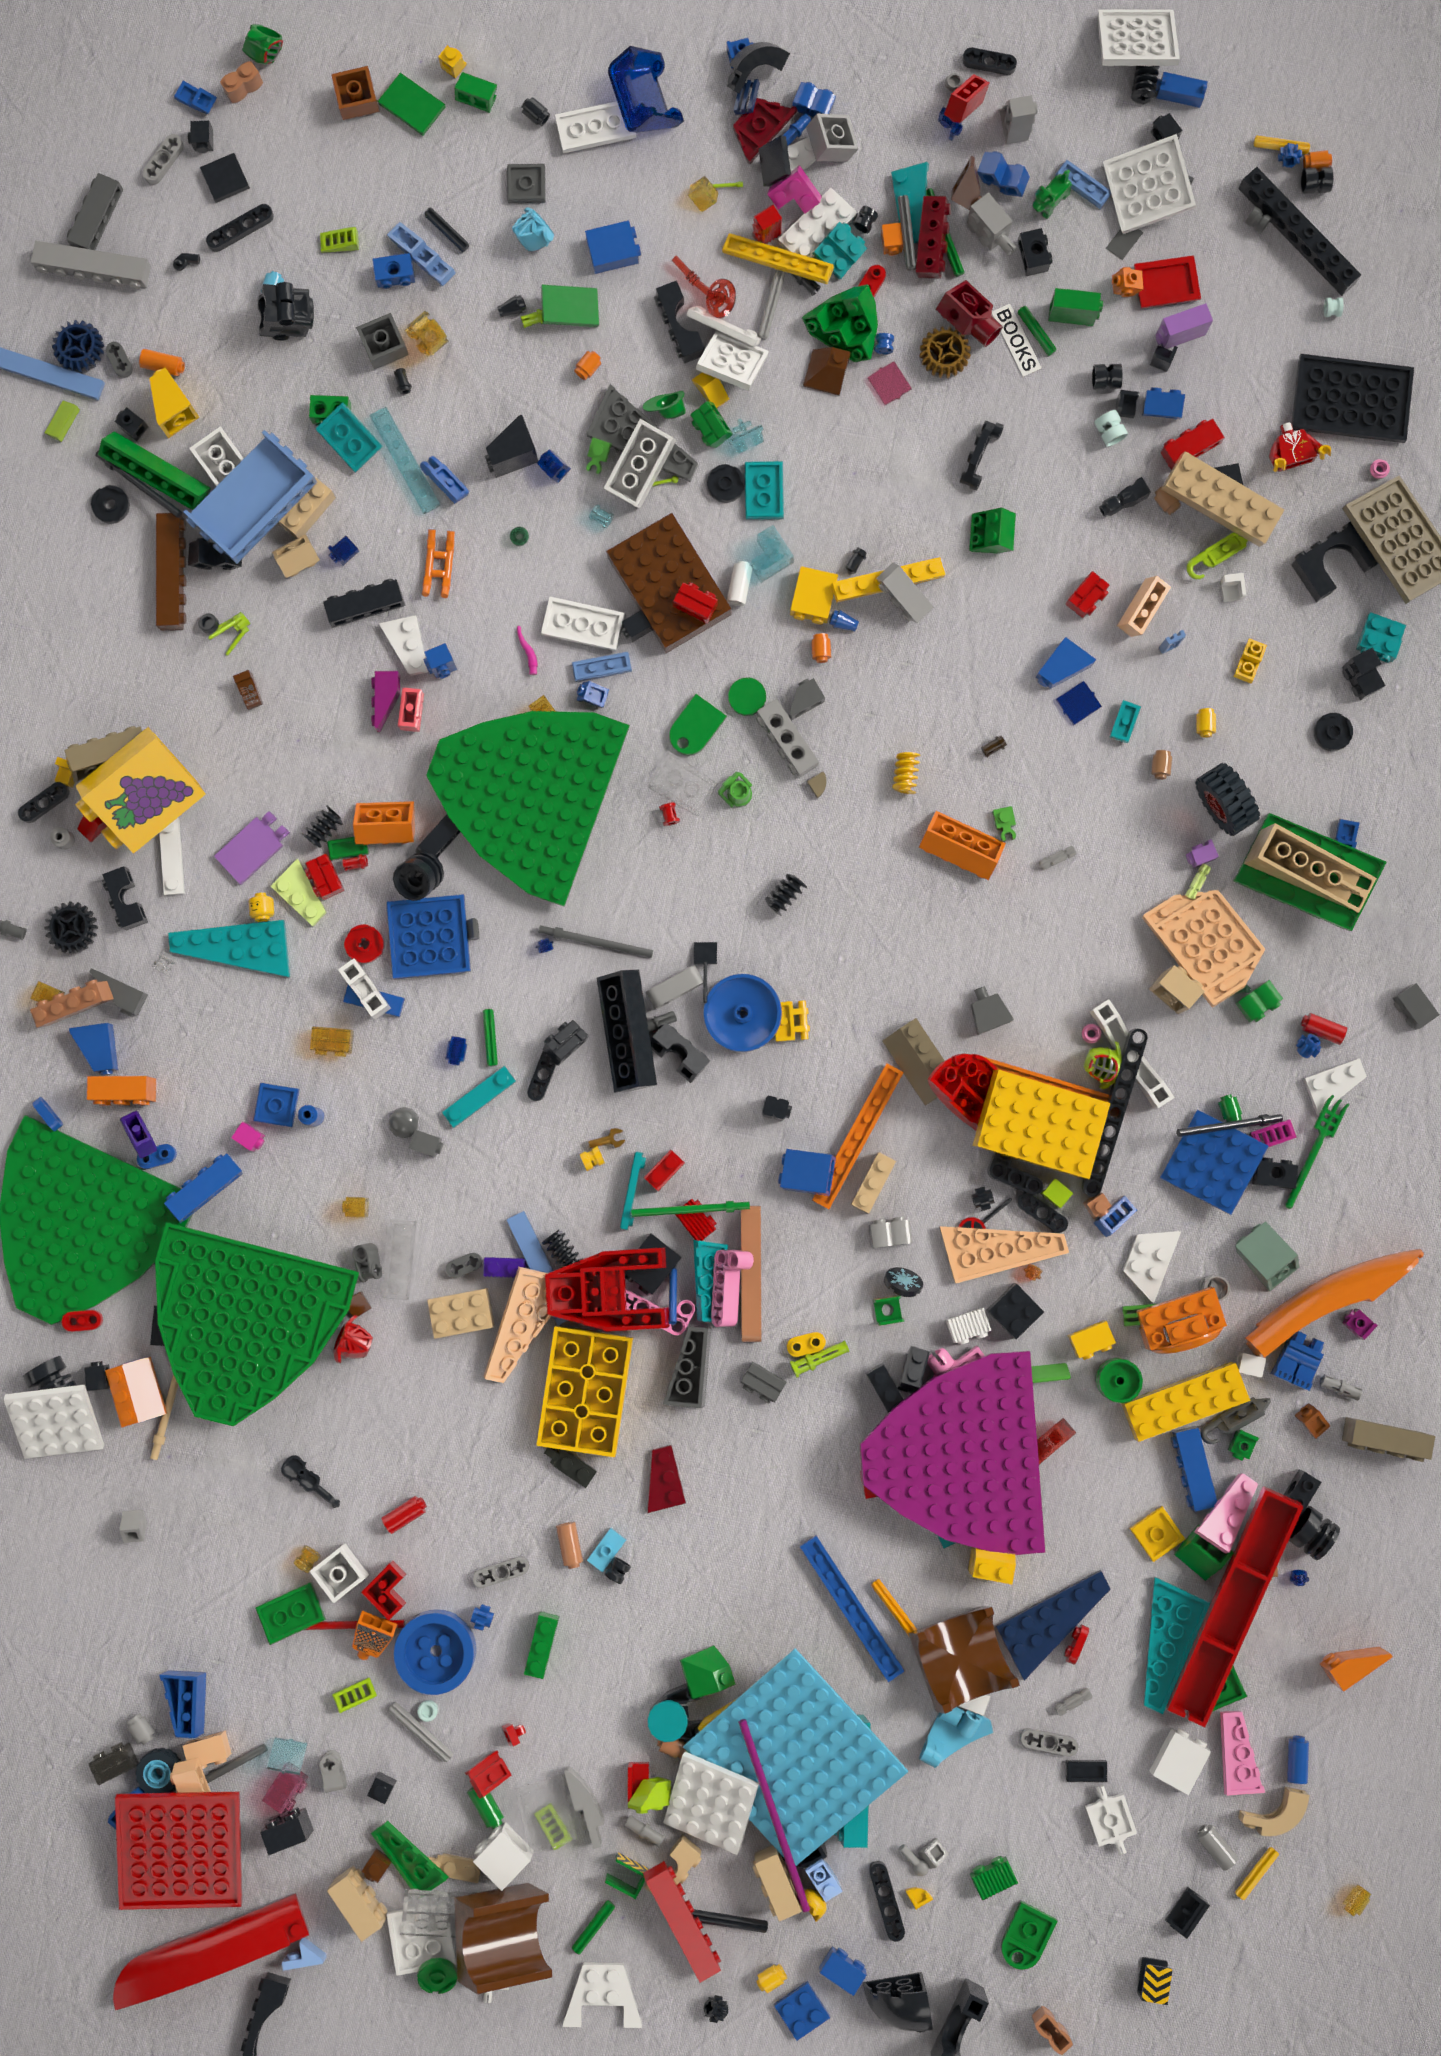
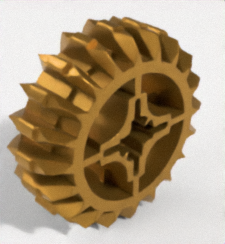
M943 325L940 327V331L934 328L933 334L928 332L927 338L922 340L923 345H920V351L922 352L919 355L923 359L922 365H927L926 371L932 369V376L937 372L939 373V378L946 374L947 379L950 377V373L956 376L957 371L962 372L963 366L968 365L967 360L971 356L968 353L971 347L967 346L969 341L968 339H963L965 335H958L957 329L954 332L951 331V326L945 330ZM953 343L958 347L960 355L953 349ZM948 348V353L944 354L942 357V352H944V350L946 351ZM930 350L934 351L933 353L937 355V361L931 356Z

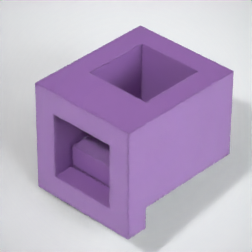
M1212 839L1205 842V846L1201 843L1192 847L1193 851L1186 854L1189 865L1192 864L1193 868H1196L1219 857Z

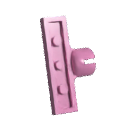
M976 1345L959 1359L954 1360L946 1349L940 1348L935 1352L941 1360L938 1361L931 1354L928 1357L927 1364L934 1372V1378L985 1355Z

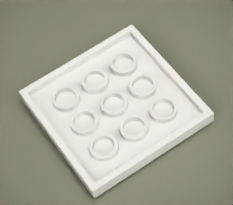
M1098 10L1097 18L1102 66L1179 65L1180 58L1173 10Z
M1177 134L1103 161L1122 234L1197 208Z
M85 1385L5 1394L4 1403L25 1459L103 1449L104 1441Z
M684 1752L669 1801L670 1805H668L663 1823L737 1855L740 1851L759 1783Z

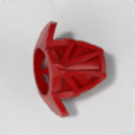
M357 1315L351 1317L343 1325L336 1339L333 1353L337 1363L341 1364V1356L344 1359L365 1358L370 1351L373 1337L366 1329L352 1323L358 1317Z

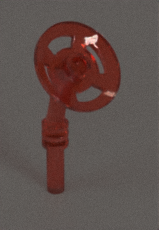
M677 255L672 259V262L686 276L685 279H689L688 282L692 286H696L706 295V306L708 312L713 317L723 318L732 311L736 301V290L731 281L718 279L710 287H707L700 281L701 278L694 274L695 271H691ZM719 284V287L712 291V289ZM725 286H727V288H728V290H729V297H728L727 290L724 288ZM724 303H726L727 306L725 307V309L719 312L718 308L723 306Z

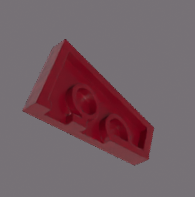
M672 1444L652 1449L648 1513L686 1504Z

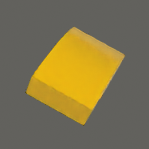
M1249 638L1233 677L1251 684L1267 645Z

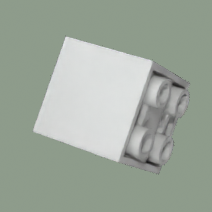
M506 1822L491 1831L488 1841L484 1839L477 1846V1850L474 1852L476 1856L473 1860V1863L501 1891L531 1861L534 1852Z

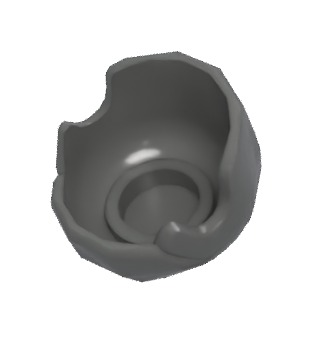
M398 1108L390 1116L389 1129L396 1137H411L414 1131L418 1129L419 1117L411 1108Z

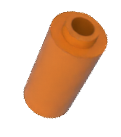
M148 349L141 351L139 359L141 368L153 371L166 368L170 375L179 376L180 373L184 372L185 363L181 357Z

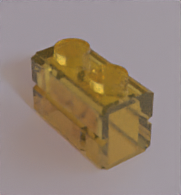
M312 1026L310 1050L315 1051V1055L327 1056V1052L335 1053L334 1056L346 1057V1054H352L354 1031L350 1029Z

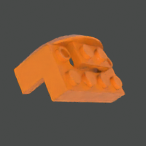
M1208 1287L1136 1311L1141 1325L1139 1330L1145 1348L1158 1354L1177 1353L1202 1346L1218 1337L1222 1329L1227 1326L1214 1287ZM1197 1314V1315H1195V1316H1192V1317H1189V1318H1186V1319H1183V1320H1180V1321H1177V1322H1173V1323L1168 1324L1169 1322H1172V1321H1175V1320H1178V1319H1181V1318H1184V1317H1187V1316H1191V1315ZM1164 1327H1165V1330H1166V1333H1167L1169 1342L1166 1340V1337H1165V1334H1164V1331H1163Z

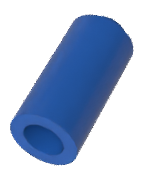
M304 1105L298 1111V1119L303 1124L319 1126L324 1121V1112L318 1107Z
M1294 1735L1293 1739L1288 1740L1287 1781L1294 1784H1307L1309 1741L1305 1740L1304 1736Z

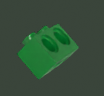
M310 395L309 418L312 424L319 426L341 403H344L351 410L349 397ZM319 409H325L324 413L316 414Z

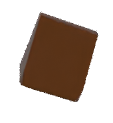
M359 1292L353 1296L349 1311L352 1316H360L372 1309L363 1292Z

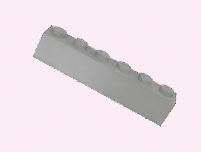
M36 240L31 258L32 265L40 273L47 274L52 272L62 277L70 275L80 280L88 278L98 283L106 281L117 286L125 284L135 289H140V287L147 288L151 266L145 258Z

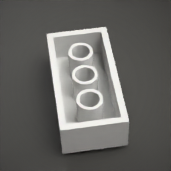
M640 419L604 489L641 508L677 439Z
M221 426L189 448L216 486L244 459Z

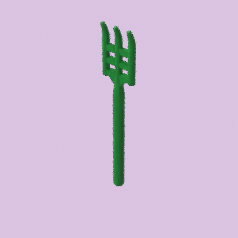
M1334 1095L1327 1099L1314 1125V1128L1318 1129L1319 1135L1297 1178L1296 1189H1292L1286 1201L1285 1207L1288 1209L1293 1208L1323 1144L1324 1138L1328 1135L1331 1138L1334 1137L1350 1105L1347 1103L1341 1109L1339 1115L1335 1114L1339 1104L1342 1102L1339 1099L1331 1111L1328 1110ZM1329 1125L1333 1127L1331 1131L1328 1130Z

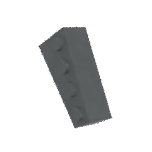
M688 1327L662 1405L692 1408L705 1407L711 1327Z

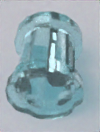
M598 504L595 505L589 515L591 521L595 520L602 524L604 529L608 528L614 517L613 513L604 511Z

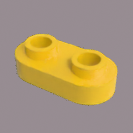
M819 1332L796 1336L788 1341L787 1350L794 1357L819 1352L825 1347L826 1340ZM815 1338L820 1341L817 1346L812 1344V1340ZM795 1343L801 1346L798 1351L793 1349Z

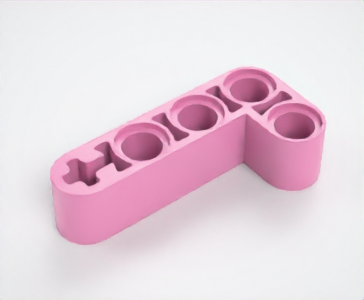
M718 1250L715 1254L711 1314L712 1323L715 1327H732L737 1323L740 1269H750L754 1262L752 1254L748 1251Z
M626 1290L628 1299L634 1301V1297L638 1299L634 1303L633 1309H637V1305L640 1302L646 1303L648 1308H662L632 1291ZM686 1299L677 1306V1320L683 1324L681 1331H674L671 1324H669L670 1327L661 1329L673 1335H681L695 1312L694 1303ZM626 1302L627 1309H631L630 1306L632 1304ZM689 1303L692 1306L691 1313H682L681 1305Z

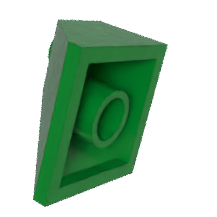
M714 1645L680 1659L691 1699L717 1693L736 1685L729 1663Z

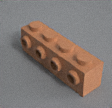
M97 979L85 983L86 987L81 988L78 986L70 989L69 994L64 995V993L53 996L52 1001L43 1000L36 1003L37 1007L30 1009L36 1027L49 1026L113 1000L108 982H97Z

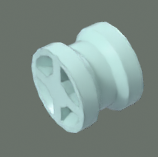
M1325 298L1324 316L1330 317L1335 315L1336 317H1341L1344 307L1343 298Z

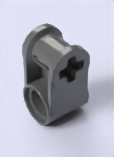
M373 1243L355 1246L352 1255L356 1271L359 1272L358 1280L366 1282L372 1278L380 1279L383 1270L377 1246Z

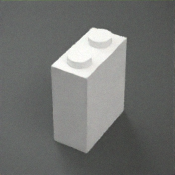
M1171 1728L1149 1771L1156 1778L1189 1795L1211 1751L1206 1747L1207 1743L1198 1738L1194 1741L1189 1738L1190 1734L1180 1728L1176 1731Z

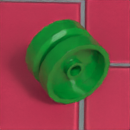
M1111 1358L1100 1364L1096 1371L1095 1382L1102 1396L1113 1402L1125 1403L1132 1401L1138 1396L1142 1389L1143 1378L1141 1371L1134 1363L1122 1358ZM1118 1377H1122V1380H1120V1384L1117 1383Z

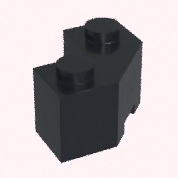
M197 538L196 541L189 543L188 566L204 570H212V567H223V570H233L242 567V560L236 564L224 552L220 554L213 547L215 543L208 542L204 538Z

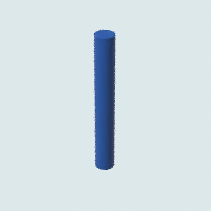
M673 1268L669 1273V1324L675 1325L677 1322L676 1268Z

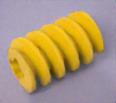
M902 752L896 755L899 761L895 762V766L898 768L894 770V773L898 776L893 778V781L896 782L892 785L894 790L903 794H916L911 788L917 787V784L913 783L912 780L918 779L913 773L919 772V769L915 768L914 765L920 764L919 761L915 760V757L921 756L920 754Z

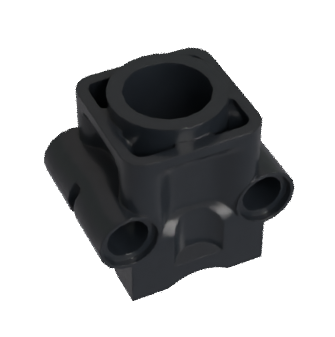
M280 282L276 285L263 284L261 288L262 294L257 299L258 310L261 316L259 336L272 337L277 341L288 340L289 336L306 337L309 329H312L314 321L313 299L309 296V289L293 288V284L289 282Z

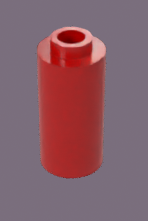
M1309 1013L1308 1016L1304 1015L1301 1021L1303 1031L1338 1045L1342 1044L1348 1029L1346 1026Z
M414 1496L381 1518L389 1533L393 1534L426 1513L425 1508L427 1505L422 1497Z

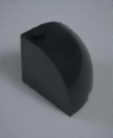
M922 1972L863 1982L867 2002L872 2011L883 2022L905 2031L921 2033L933 2030L928 1995Z

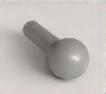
M902 1844L899 1847V1851L913 1865L915 1874L918 1876L926 1875L929 1871L927 1862L923 1859H918L905 1844Z

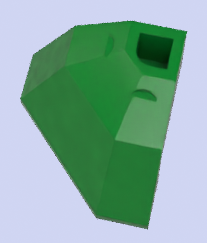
M868 285L852 287L838 293L802 317L811 336L829 347L849 351L851 361L860 362L871 359L878 320L876 301Z

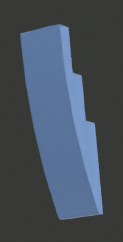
M401 222L387 234L405 254L410 253L412 260L440 285L444 286L456 274L455 270L444 262L439 254L428 247L422 238Z

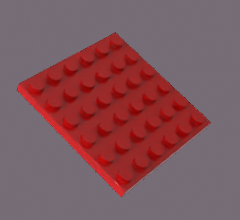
M240 1791L116 1794L119 1910L242 1907Z

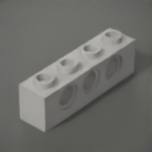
M777 698L757 711V722L762 728L765 726L769 732L767 737L772 744H777L779 755L782 759H787L790 764L788 768L793 775L797 774L800 778L819 765V761ZM772 720H779L781 725L775 728L770 723ZM787 735L791 737L792 741L790 743H783L781 738ZM799 751L802 757L794 759L791 754Z

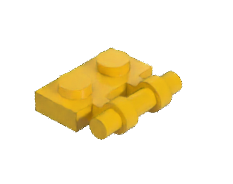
M792 1001L780 1002L782 1019L779 1029L775 1034L776 1042L794 1041L795 1033L798 1032L801 1033V1040H808L810 1026L807 1023L809 1011L806 1008V1001H798V1009H793ZM793 1015H799L800 1026H794Z

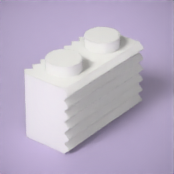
M984 1308L945 1320L952 1342L958 1343V1345L968 1343V1338L974 1336L977 1339L988 1336L987 1332L991 1331Z

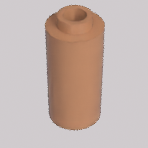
M567 1522L557 1525L556 1529L563 1565L568 1566V1569L580 1567L583 1558L576 1523Z

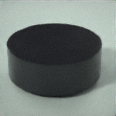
M207 613L200 617L198 625L204 633L211 634L218 629L219 621L213 614Z

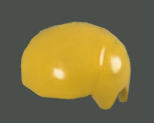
M811 1888L805 1889L804 1892L810 1907L809 1912L815 1922H817L827 1910L826 1902L818 1891Z

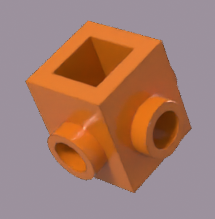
M1123 267L1112 275L1113 294H1118L1122 297H1132L1142 291V271Z

